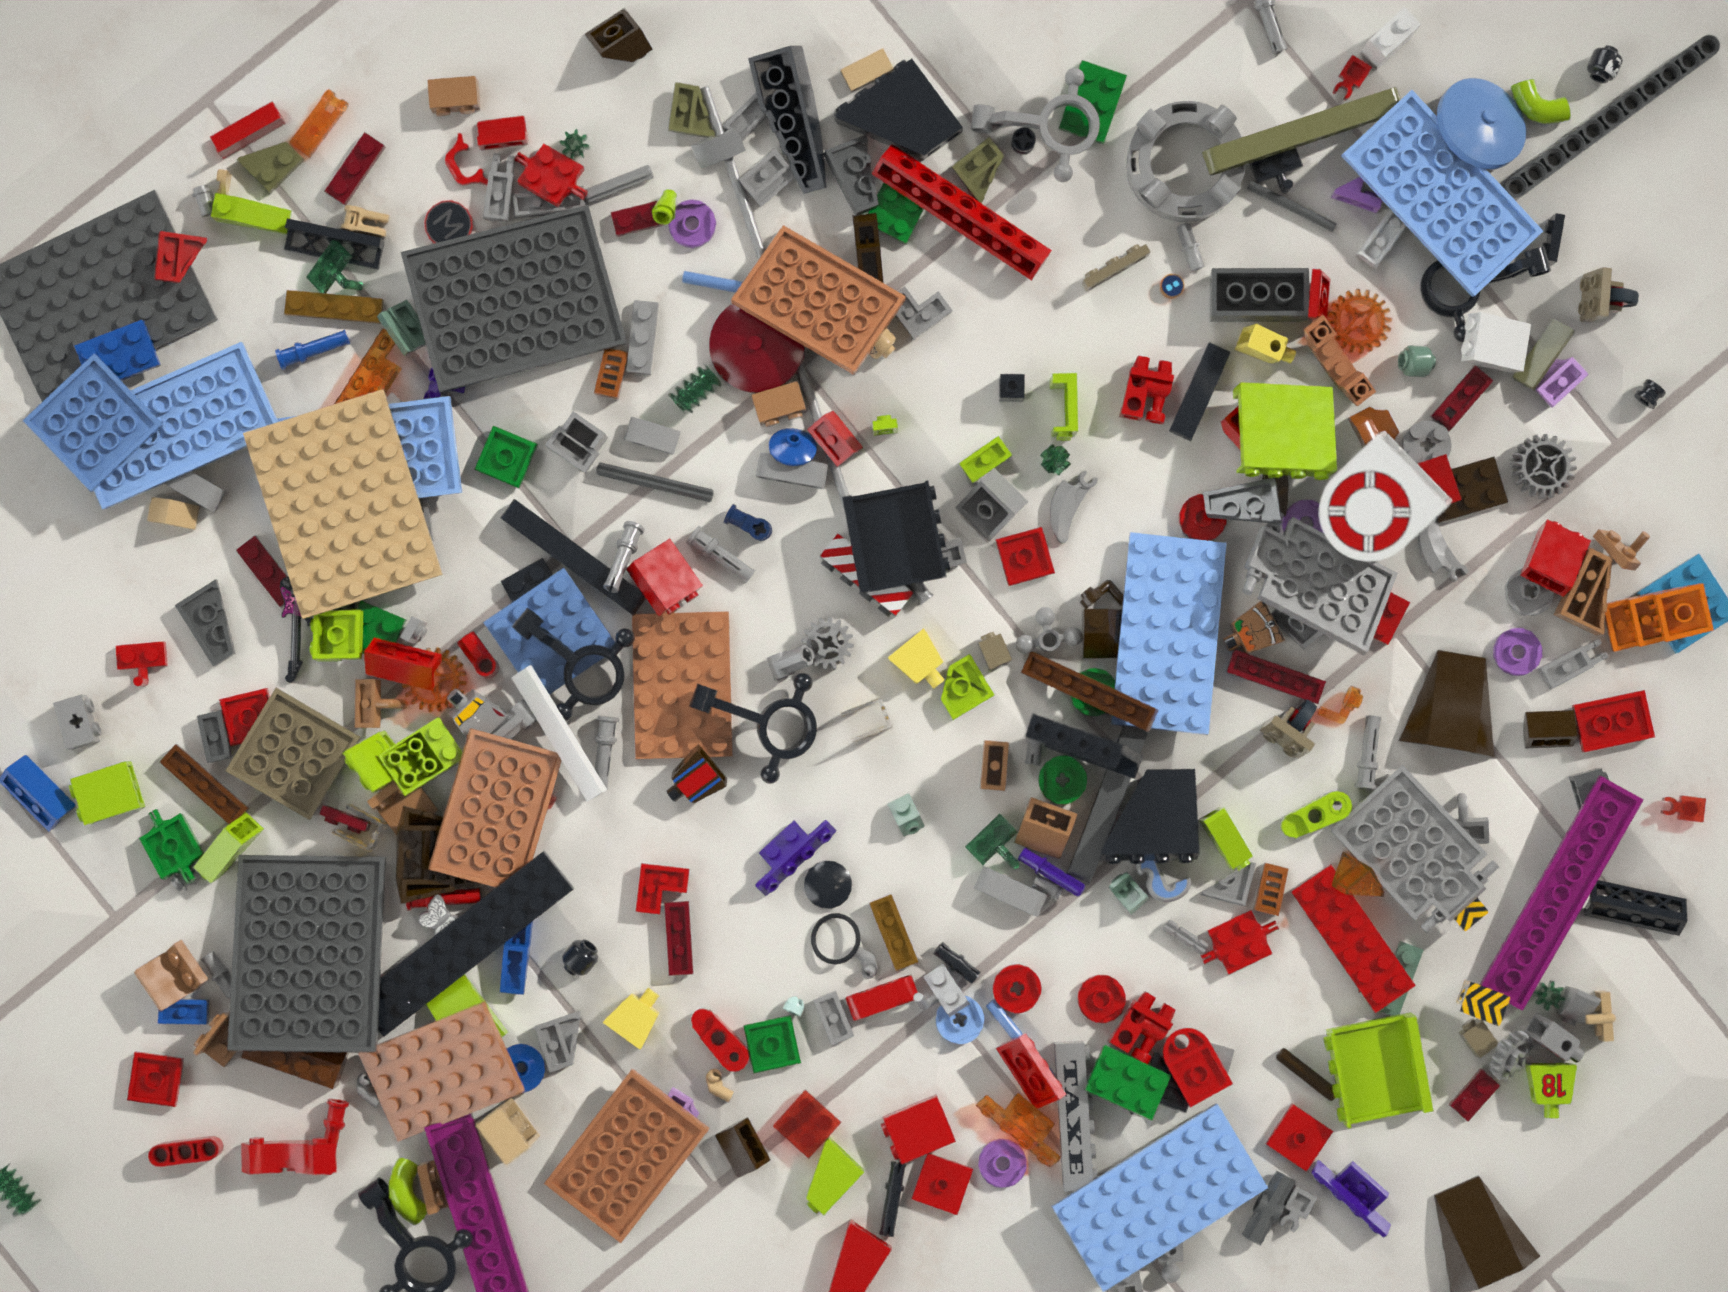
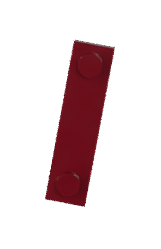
M1236 649L1233 650L1226 673L1303 700L1308 699L1314 704H1319L1326 683L1324 680Z

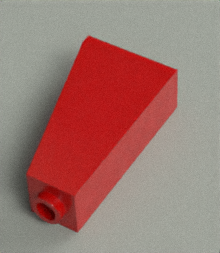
M850 1220L828 1292H865L891 1252L892 1246L858 1223Z

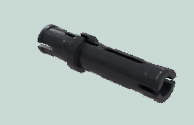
M891 1161L889 1180L885 1183L887 1192L879 1234L882 1236H887L888 1234L889 1237H894L900 1195L904 1191L902 1183L906 1167L905 1163L901 1164V1162Z

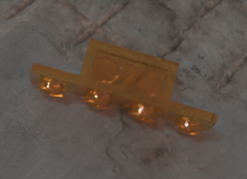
M383 328L376 336L373 344L362 358L359 366L334 404L382 389L385 391V394L387 393L402 368L386 359L395 345L386 329Z
M1019 1093L1014 1095L1005 1109L987 1095L978 1101L976 1107L980 1109V1112L985 1117L991 1118L996 1122L1003 1132L1014 1137L1022 1148L1032 1152L1040 1163L1052 1167L1060 1160L1061 1156L1043 1142L1055 1123Z

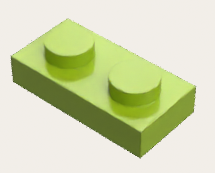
M891 415L878 416L877 421H872L873 436L897 433V418L891 419Z
M997 436L960 462L959 465L973 484L993 468H996L1012 457V454L1001 438Z

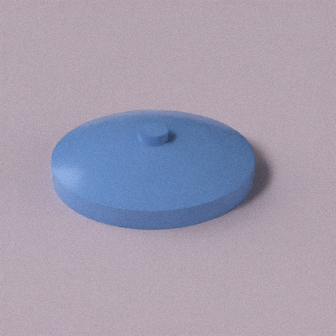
M1468 78L1453 84L1440 98L1437 107V123L1440 133L1447 146L1461 160L1481 169H1498L1508 165L1520 154L1526 140L1525 121L1516 102L1502 88L1487 80Z

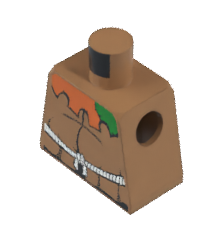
M1262 601L1256 603L1230 623L1234 633L1222 639L1229 652L1241 646L1244 653H1250L1285 641L1266 603Z

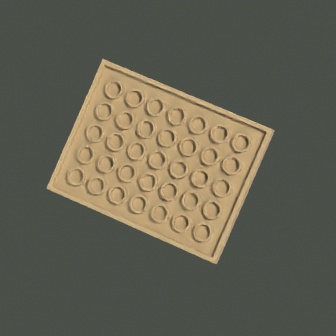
M383 389L243 433L302 619L443 575Z

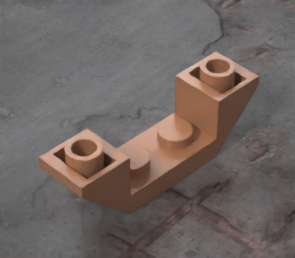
M1324 315L1319 316L1303 329L1308 347L1333 383L1355 406H1359L1376 393L1364 373L1355 369L1334 338L1336 332Z

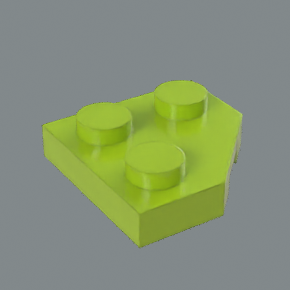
M970 654L949 666L941 696L942 703L954 720L994 696L993 691Z

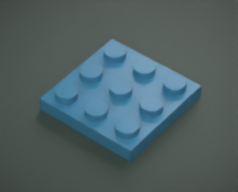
M1700 554L1694 555L1636 592L1639 596L1703 583L1713 629L1715 630L1728 622V597ZM1712 631L1669 641L1668 643L1676 654Z

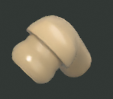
M711 1069L706 1074L708 1091L729 1103L734 1091L723 1086L721 1072L718 1069Z

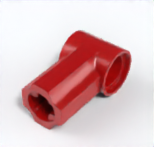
M473 631L461 638L457 644L474 666L476 672L485 678L496 676L499 671V663L491 655L477 634ZM490 660L493 664L491 671L487 673L482 672V663Z

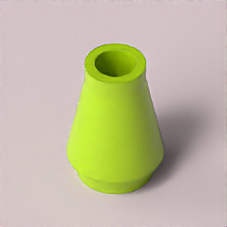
M664 190L662 196L652 209L653 219L659 224L667 225L675 219L677 194L673 190Z

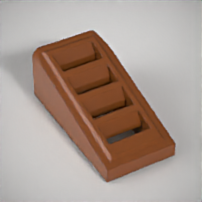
M615 349L604 350L594 390L595 395L619 400L628 352ZM609 355L622 358L621 363L608 360ZM606 366L620 367L619 372L606 369ZM604 375L617 376V380L606 379ZM603 383L615 385L614 390L602 387Z
M1264 863L1253 910L1279 916L1288 868ZM1268 871L1281 874V878L1268 876ZM1266 881L1279 883L1278 888L1267 886ZM1264 891L1277 893L1276 898L1264 895ZM1262 900L1274 902V906L1263 905Z

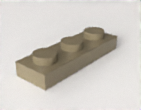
M1136 244L1126 251V256L1120 259L1116 256L1105 263V268L1099 271L1095 268L1084 275L1086 279L1082 282L1086 292L1148 257L1151 251L1147 244L1141 247L1139 244Z

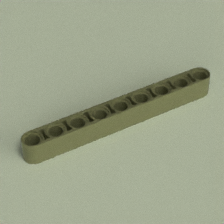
M1393 87L1211 147L1203 151L1202 156L1209 175H1216L1379 121L1401 98L1397 87Z

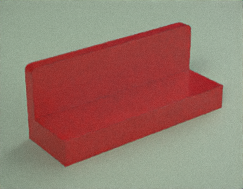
M272 101L213 134L210 138L216 147L217 153L225 159L286 123Z
M374 638L364 651L365 673L370 676L432 691L435 687L434 672L442 662V655Z

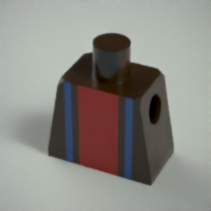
M698 744L672 771L671 779L675 784L666 792L674 802L685 795L691 803H696L727 786V777Z

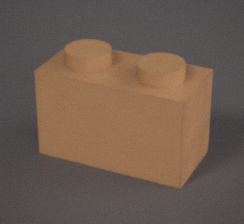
M476 76L427 80L429 108L437 116H449L451 112L460 111L461 114H473L475 110H481L479 82Z
M798 381L751 395L760 425L765 424L766 427L779 424V420L788 417L789 420L803 417L802 413L806 412Z
M984 740L980 789L1005 791L1009 742Z

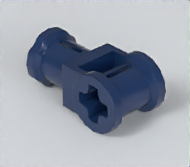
M735 504L731 505L723 522L726 525L730 523L742 529L759 541L769 539L772 534V526L768 521L756 518L737 509ZM764 523L765 534L760 533L757 536L756 525L761 526Z

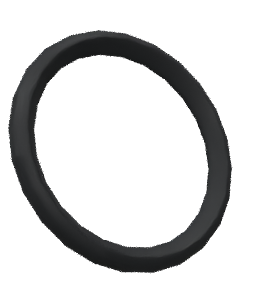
M832 913L822 917L815 924L811 934V945L816 956L822 961L833 965L842 964L850 960L856 954L861 941L860 931L856 923L850 917L840 913ZM832 918L847 921L855 932L856 940L852 951L841 959L825 957L820 953L816 944V934L819 927L825 921Z

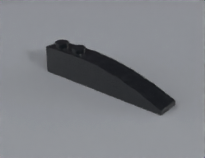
M787 46L748 58L759 106L762 112H765L770 122L769 126L772 132L776 134L781 144L780 148L783 154H786L791 164L790 168L803 194L827 188L819 118L803 47Z

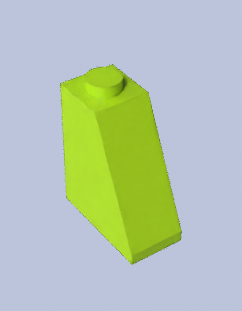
M1218 807L1199 819L1200 824L1230 869L1237 868L1239 871L1250 864L1249 859L1253 855L1224 807Z
M245 813L220 832L193 868L199 872L203 879L212 884L223 876L238 859V856L250 846L264 828L249 814Z
M830 1136L825 1140L806 1195V1199L809 1201L807 1203L808 1207L816 1214L820 1211L823 1215L864 1173V1169Z

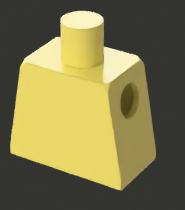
M1258 324L1243 327L1234 349L1270 364L1280 362V360L1291 364L1296 355V350L1287 347L1288 338Z
M924 628L888 657L891 663L916 684L925 678L934 689L944 681V678L936 670L943 661Z
M650 988L646 989L641 998L631 993L603 1023L640 1050L645 1044L659 1015V1012L652 1007L659 998V995Z

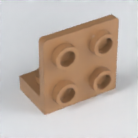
M395 781L367 801L372 809L378 810L396 836L403 806L432 814L438 811V808L422 787L404 796Z
M182 939L174 943L166 952L134 971V974L159 1011L165 1010L193 993L209 980Z
M230 1011L223 1012L221 1015L217 1014L209 1024L211 1027L210 1031L202 1034L194 1043V1046L197 1048L193 1051V1054L198 1056L206 1053L222 1067L227 1066L237 1053V1051L227 1050Z
M435 1161L420 1163L417 1166L427 1213L428 1215L438 1213L440 1209L447 1208L449 1205Z

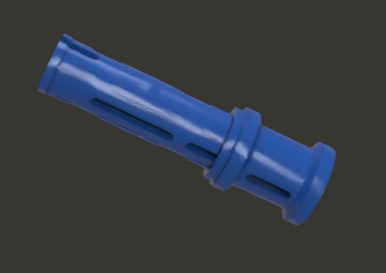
M344 329L343 331L305 344L296 342L292 347L283 350L275 349V353L281 369L285 370L286 366L298 362L305 363L309 357L347 344L349 345L350 341Z

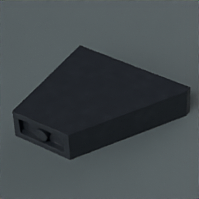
M911 58L906 62L904 59L894 66L893 69L895 71L888 76L883 74L874 81L875 85L868 90L867 88L860 90L855 95V100L849 104L844 102L837 107L834 120L837 124L863 135L867 134L868 137L891 146L893 144L905 153L925 160L961 134L963 126L914 60Z
M1147 769L1100 853V861H1106V864H1119L1120 861L1142 864L1147 860H1155V863L1158 864L1168 863L1169 860H1179L1180 863H1192L1198 859L1200 854L1195 769Z

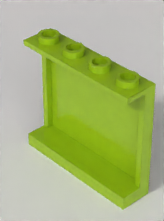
M1240 382L1233 389V399H1238L1241 449V466L1236 470V473H1243L1246 477H1256L1260 474H1265L1269 478H1280L1283 475L1291 476L1292 479H1303L1309 476L1314 477L1315 480H1326L1337 471L1333 387Z
M1409 1012L1326 1029L1327 1036L1324 1037V1045L1326 1051H1330L1331 1060L1328 1061L1330 1074L1334 1075L1336 1083L1332 1084L1334 1097L1335 1099L1338 1098L1340 1105L1337 1108V1116L1339 1122H1343L1348 1129L1352 1128L1351 1124L1419 1110L1423 1113L1434 1111L1417 1016Z

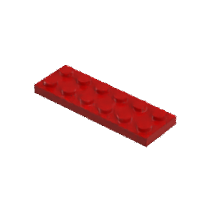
M1329 865L1291 891L1375 1013L1416 986L1332 865Z

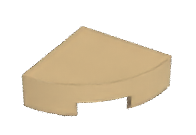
M217 170V181H220L219 189L217 190L219 194L229 195L232 175L227 170Z

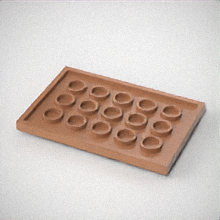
M783 225L731 299V303L855 375L905 302L906 296Z
M729 611L672 613L670 615L664 613L661 616H658L657 613L632 615V632L635 636L633 643L635 759L685 758L698 744L709 757H732V714L713 707L710 714L689 707L697 684L717 690L715 698L731 703Z
M470 728L428 869L497 887L531 861L535 854L562 761L557 752Z
M485 1001L377 1044V1053H358L398 1142L424 1132V1127L440 1122L441 1124L450 1122L525 1091Z
M632 1068L544 1184L614 1239L622 1243L710 1128Z

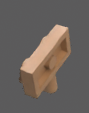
M1598 529L1593 537L1622 569L1636 571L1641 565L1635 557L1636 553L1648 541L1650 535L1642 531L1630 547L1625 546L1620 541L1622 539L1620 535L1613 530Z
M355 679V728H380L381 708H407L408 702L405 699H381V679Z

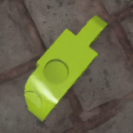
M1328 792L1284 816L1280 826L1281 831L1288 837L1298 838L1338 822L1350 814L1352 809L1351 799L1343 792ZM1335 801H1339L1342 804L1340 810L1333 808ZM1312 809H1316L1320 815L1315 823L1310 822L1308 819V813Z

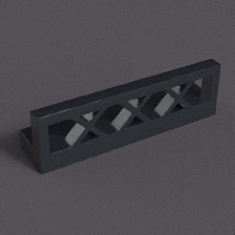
M289 218L286 219L285 228L288 232L284 246L285 251L379 270L385 244L382 238ZM294 233L304 235L308 241L300 248L291 246ZM308 236H312L315 238L310 240ZM320 239H326L331 248L324 252H318L313 244ZM331 241H336L338 243L333 245ZM343 244H350L355 252L348 257H342L337 248ZM368 248L377 250L374 263L364 261L360 253ZM332 251H334V252L336 253V255H332V254H329V253H331ZM358 256L360 260H356L353 258Z
M1600 880L1595 884L1584 908L1585 916L1677 936H1680L1688 921L1687 899ZM1597 889L1605 890L1609 896L1597 895ZM1620 895H1629L1633 901H1625ZM1643 900H1652L1657 906H1649ZM1667 905L1680 906V912L1672 911Z

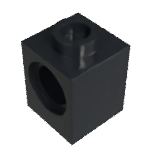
M1000 374L999 402H1023L1025 398V374Z

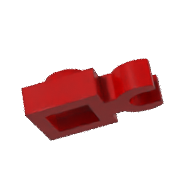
M1351 55L1338 76L1344 81L1336 84L1333 93L1336 94L1340 88L1346 90L1343 100H1348L1352 94V86L1359 89L1372 67L1356 56Z

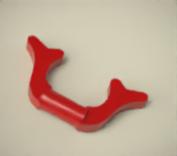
M458 133L456 144L445 156L446 166L455 181L460 185L466 186L481 183L487 186L488 180L484 177L482 169H479L473 176L466 177L454 160L455 155L461 151L469 150V145L463 141L462 133Z

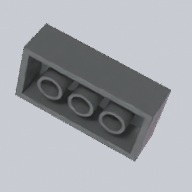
M1309 268L1211 269L1210 322H1307L1309 312Z

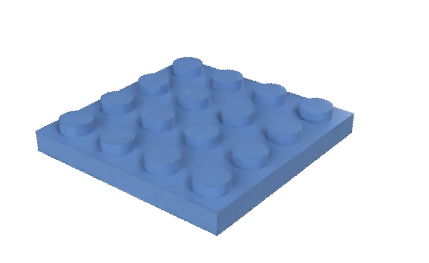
M93 354L23 420L91 492L102 484L163 426L157 417L96 354Z
M564 567L483 622L519 673L531 665L549 695L565 684L564 667L567 661L536 637L532 636L527 640L512 628V625L527 607L544 620L541 627L549 631L573 652L586 645H602L610 649L615 643ZM588 655L580 659L573 669L572 679L604 657L601 655Z

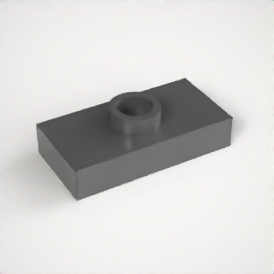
M222 710L198 715L197 720L207 763L233 758Z

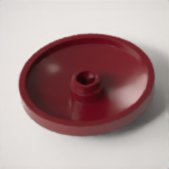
M734 304L729 305L718 316L712 327L709 339L710 357L718 374L731 386L749 393H759L787 384L801 367L806 348Z

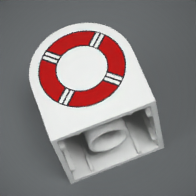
M1383 431L1370 441L1327 484L1320 501L1319 518L1325 536L1339 552L1360 561H1378L1389 558L1401 551L1449 506L1452 499L1386 431Z

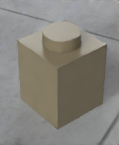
M993 631L981 636L982 641L978 643V646L989 670L1012 660L1001 633L995 635Z
M1472 1018L1461 1026L1463 1029L1458 1032L1472 1053L1478 1058H1482L1497 1047L1499 1043L1483 1020L1478 1018L1476 1020Z

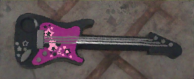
M288 576L280 581V591L284 600L282 618H285L287 614H292L291 660L288 661V674L285 677L286 681L291 683L296 679L303 664V661L300 660L302 616ZM312 617L305 618L307 626H310Z

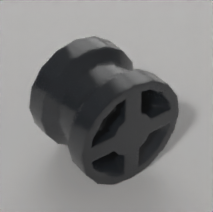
M1019 128L1013 133L1011 146L1017 154L1026 155L1034 149L1036 136L1029 128Z
M1646 379L1643 383L1644 387L1638 390L1634 396L1646 407L1654 409L1657 406V400L1663 398L1666 392L1654 381Z

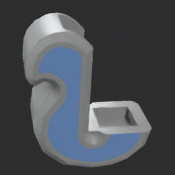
M1147 860L1142 864H1135L1138 874L1143 875L1147 872L1145 885L1147 892L1153 899L1164 903L1176 901L1185 896L1191 887V877H1186L1167 885L1160 864L1155 863V860Z

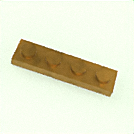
M286 290L284 314L381 324L377 316L383 311L384 300L381 298Z

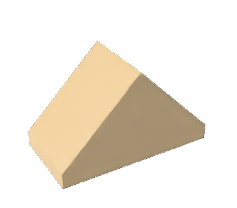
M152 497L147 521L196 530L200 506Z

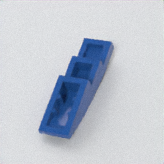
M533 922L504 944L500 982L501 993L520 995L525 993Z

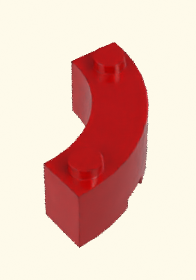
M264 1137L249 1138V1142L241 1143L242 1172L249 1175L282 1173L283 1168H287V1171L311 1175L337 1173L336 1143L327 1142V1137L312 1138L313 1141H264Z

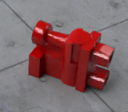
M1137 356L1133 367L1129 371L1119 417L1141 421L1146 397L1153 398L1152 411L1146 413L1145 421L1154 424H1164L1165 414L1161 412L1165 399L1172 390L1174 380L1172 362L1159 360L1157 371L1148 370L1150 358Z
M1144 991L1137 1001H1132L1122 1020L1107 1041L1129 1053L1140 1034L1144 1035L1145 1039L1141 1048H1134L1131 1055L1148 1065L1151 1060L1149 1052L1157 1041L1163 1040L1166 1037L1168 1031L1173 1026L1171 1020L1176 1009L1163 1003L1158 1013L1153 1012L1150 1008L1156 997Z

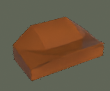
M1368 407L1348 418L1363 448L1383 431H1386L1394 440L1400 433L1388 410H1375L1372 407Z

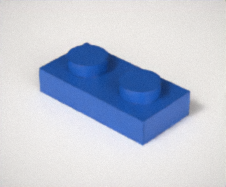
M181 999L163 1011L158 1009V1024L207 1025L209 1024V999Z

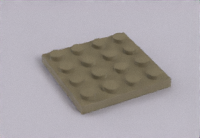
M276 687L225 771L311 820L345 763L346 757L343 755V752L355 746L361 736Z

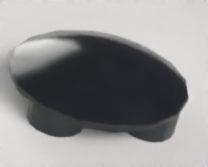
M822 861L816 863L808 870L804 880V889L807 897L814 905L832 909L842 905L848 899L852 890V880L849 872L842 864L835 861Z

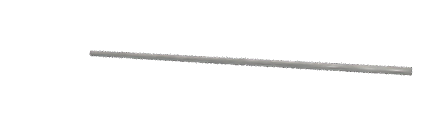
M709 86L702 87L700 90L715 135L717 136L724 133V129ZM731 157L724 161L759 260L765 252V248L744 187L738 181L740 175L734 158ZM803 361L797 373L815 423L822 417V413ZM825 452L843 504L842 497L849 496V492L840 466L837 467Z

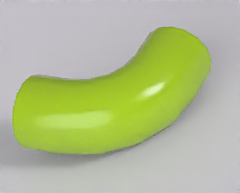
M1534 79L1521 81L1511 86L1517 106L1530 120L1542 124L1560 123L1570 120L1571 112L1567 99L1565 97L1554 100L1543 99L1537 91Z
M397 1158L389 1179V1197L398 1214L410 1224L417 1225L427 1214L426 1204L418 1199L413 1192V1182L418 1173V1165L408 1159Z

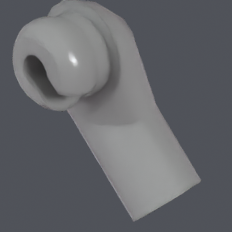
M859 947L853 957L861 961L862 975L867 979H871L878 971L875 955Z
M367 1072L360 1074L357 1078V1093L376 1108L380 1101L377 1094L373 1091V1086Z

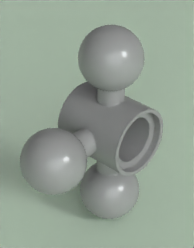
M1042 607L1036 613V621L1043 626V632L1035 639L1029 635H1021L1016 640V648L1022 654H1028L1033 651L1034 647L1038 646L1043 651L1051 652L1057 649L1060 643L1065 642L1069 646L1079 645L1083 635L1076 627H1070L1064 634L1059 635L1057 631L1051 628V624L1055 620L1053 610L1048 607ZM1045 634H1052L1055 637L1056 643L1053 647H1046L1043 644V636Z

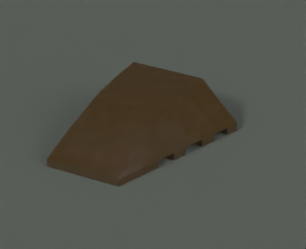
M1437 650L1426 675L1425 682L1421 691H1419L1416 703L1398 741L1494 757L1486 658Z
M403 806L397 828L396 883L400 904L480 885L481 883L428 869L443 816Z
M1479 1176L1434 1194L1442 1236V1246L1446 1259L1445 1264L1450 1282V1292H1469L1481 1289L1524 1270L1540 1257L1533 1245Z

